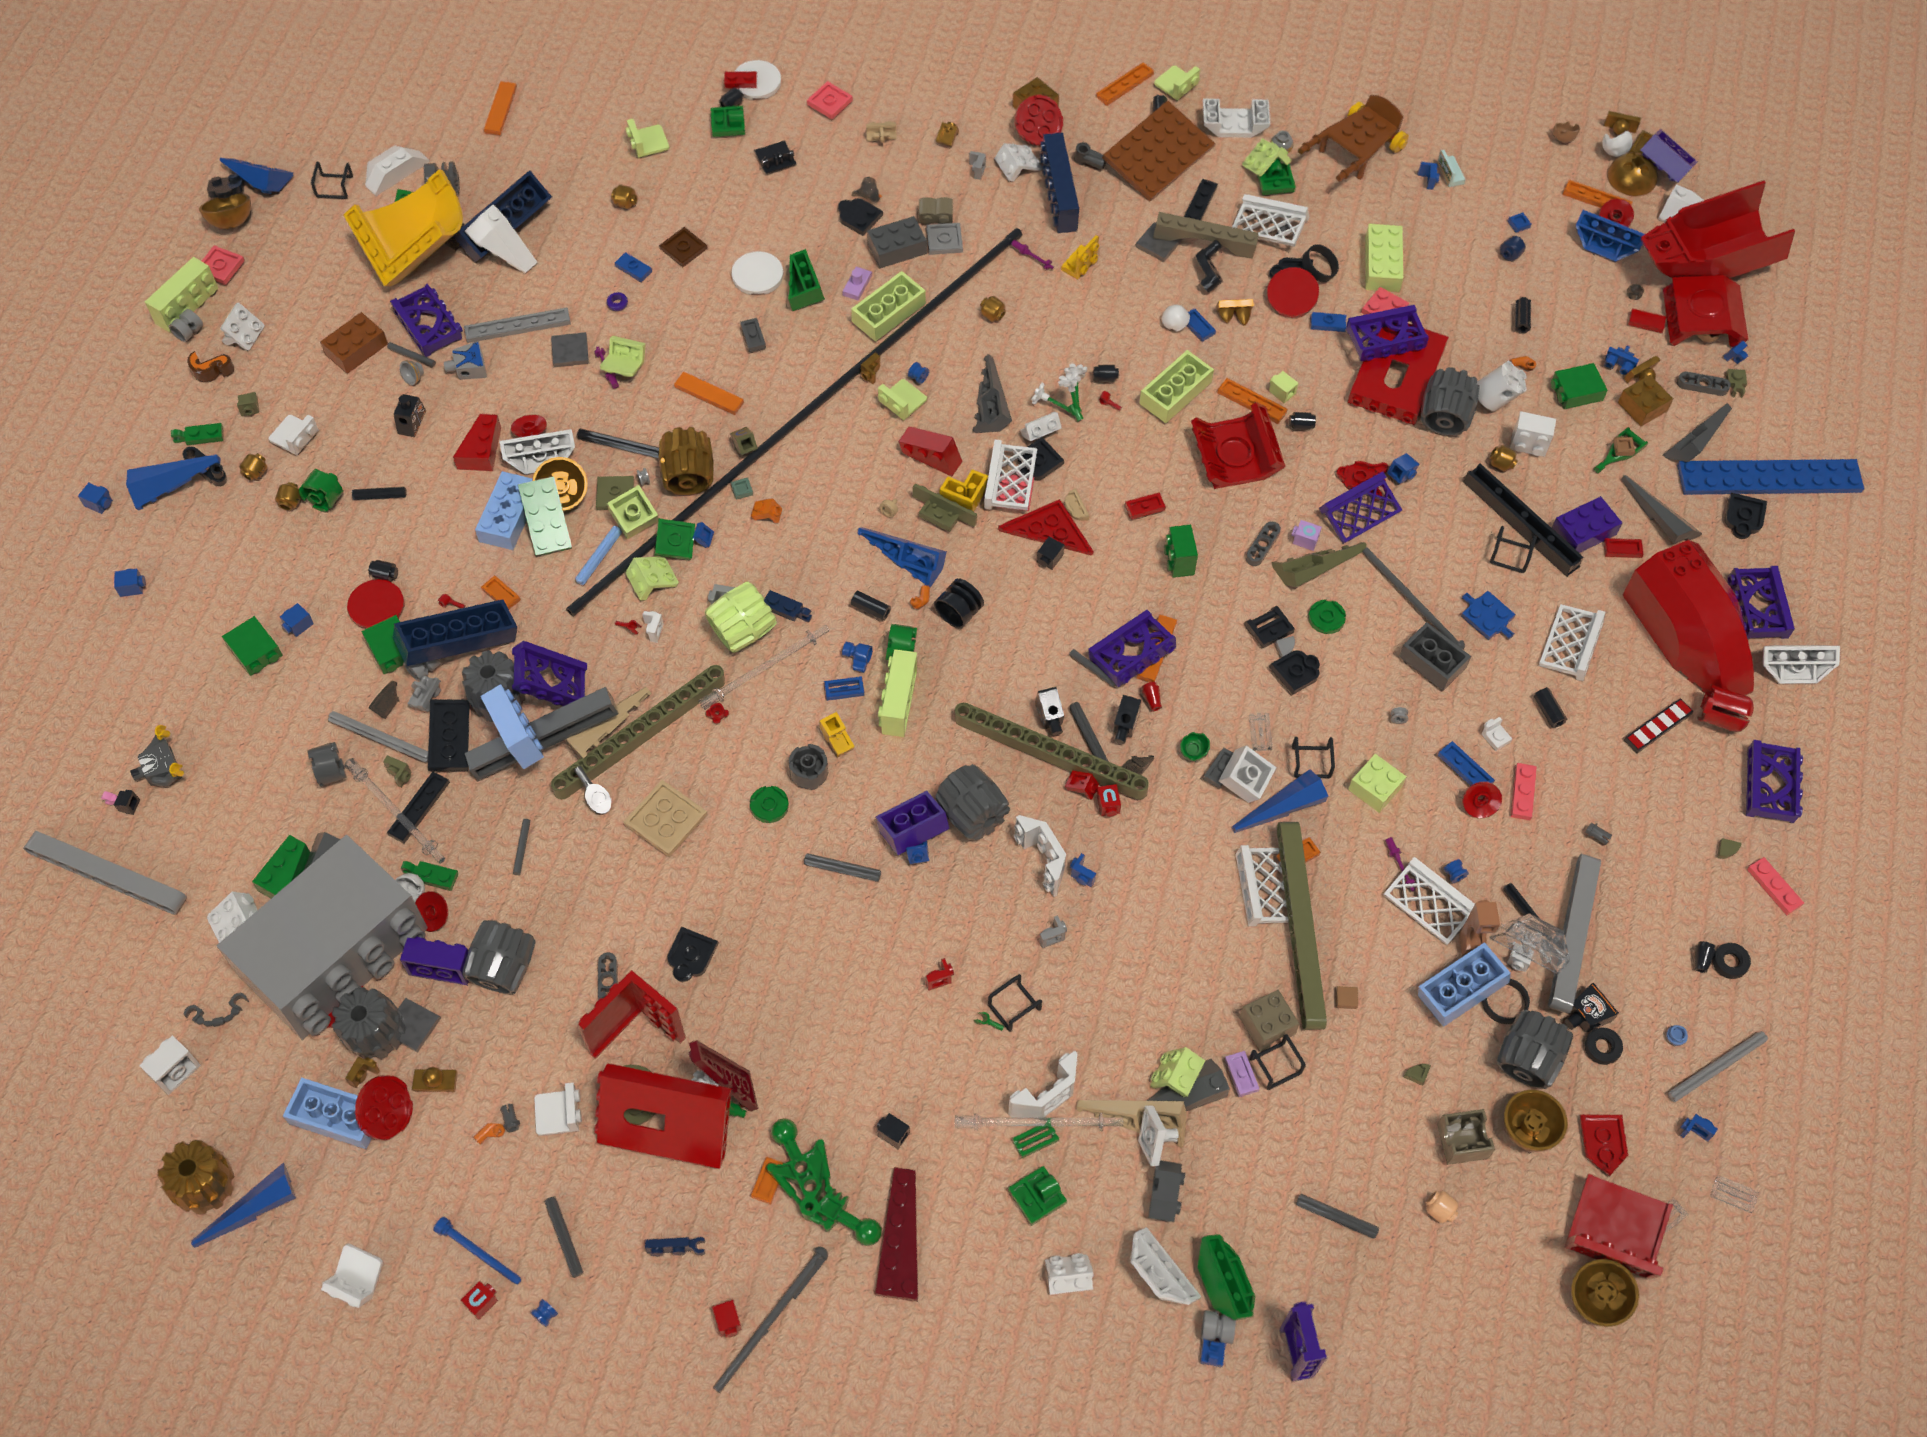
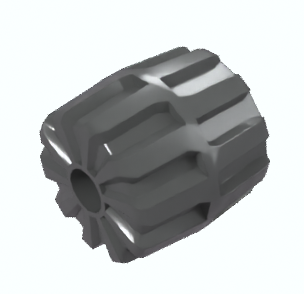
M1448 367L1445 371L1443 369L1436 370L1429 379L1423 397L1421 422L1423 425L1428 427V430L1445 436L1461 435L1463 431H1467L1477 408L1480 387L1477 385V378L1475 376L1469 377L1468 371L1461 370L1458 372L1453 367Z
M490 650L483 651L480 657L472 656L469 659L470 665L463 668L462 676L464 681H462L466 697L478 716H484L487 721L493 722L481 696L501 684L505 690L509 689L515 698L513 701L517 700L520 705L522 701H525L526 694L512 689L514 684V662L506 654L500 651L492 654Z
M973 764L962 766L949 774L940 784L936 793V801L945 811L948 819L970 840H979L985 834L990 835L993 833L995 827L1002 825L1005 821L1004 815L1010 812L1009 801L999 787L978 766Z
M484 920L480 924L470 945L463 969V977L478 986L492 991L515 994L530 964L536 943L534 937L531 934L524 933V930L520 928H511L510 924H500L495 920Z
M365 987L355 988L353 994L345 993L340 997L341 1004L339 1007H334L332 1015L335 1017L332 1027L346 1048L363 1059L367 1057L383 1059L388 1057L391 1051L399 1048L401 1045L399 1039L401 1035L405 1034L406 1026L401 1020L403 1016L387 996L376 989L367 990Z
M1522 1010L1505 1036L1497 1058V1064L1504 1073L1525 1085L1540 1089L1550 1088L1565 1063L1573 1040V1033L1567 1030L1568 1027L1566 1025L1556 1023L1555 1018L1551 1016L1544 1017L1541 1012Z

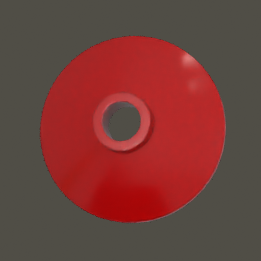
M1611 199L1601 207L1599 216L1629 227L1634 219V210L1623 199ZM1617 215L1619 219H1614L1613 216Z
M525 415L512 423L511 431L518 437L539 435L546 429L547 422L544 417L539 415Z
M1490 782L1473 784L1466 790L1463 796L1464 809L1475 818L1492 816L1499 810L1502 804V794L1499 788ZM1484 795L1482 799H1478L1479 796Z
M428 891L422 893L417 898L415 904L428 927L425 931H437L445 925L448 919L447 902L437 892Z

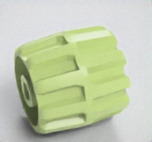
M745 582L725 593L705 610V616L714 632L728 650L733 653L757 641L777 624L776 617L771 612L772 609L764 602L762 594L750 582Z

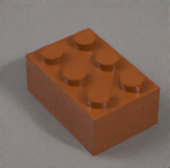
M362 312L320 341L325 355L346 374L388 345L384 331Z

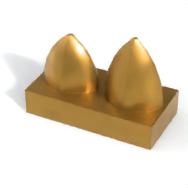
M1253 299L1218 301L1216 311L1219 312L1221 318L1226 323L1232 319L1234 312H1236L1239 321L1245 326L1251 316Z

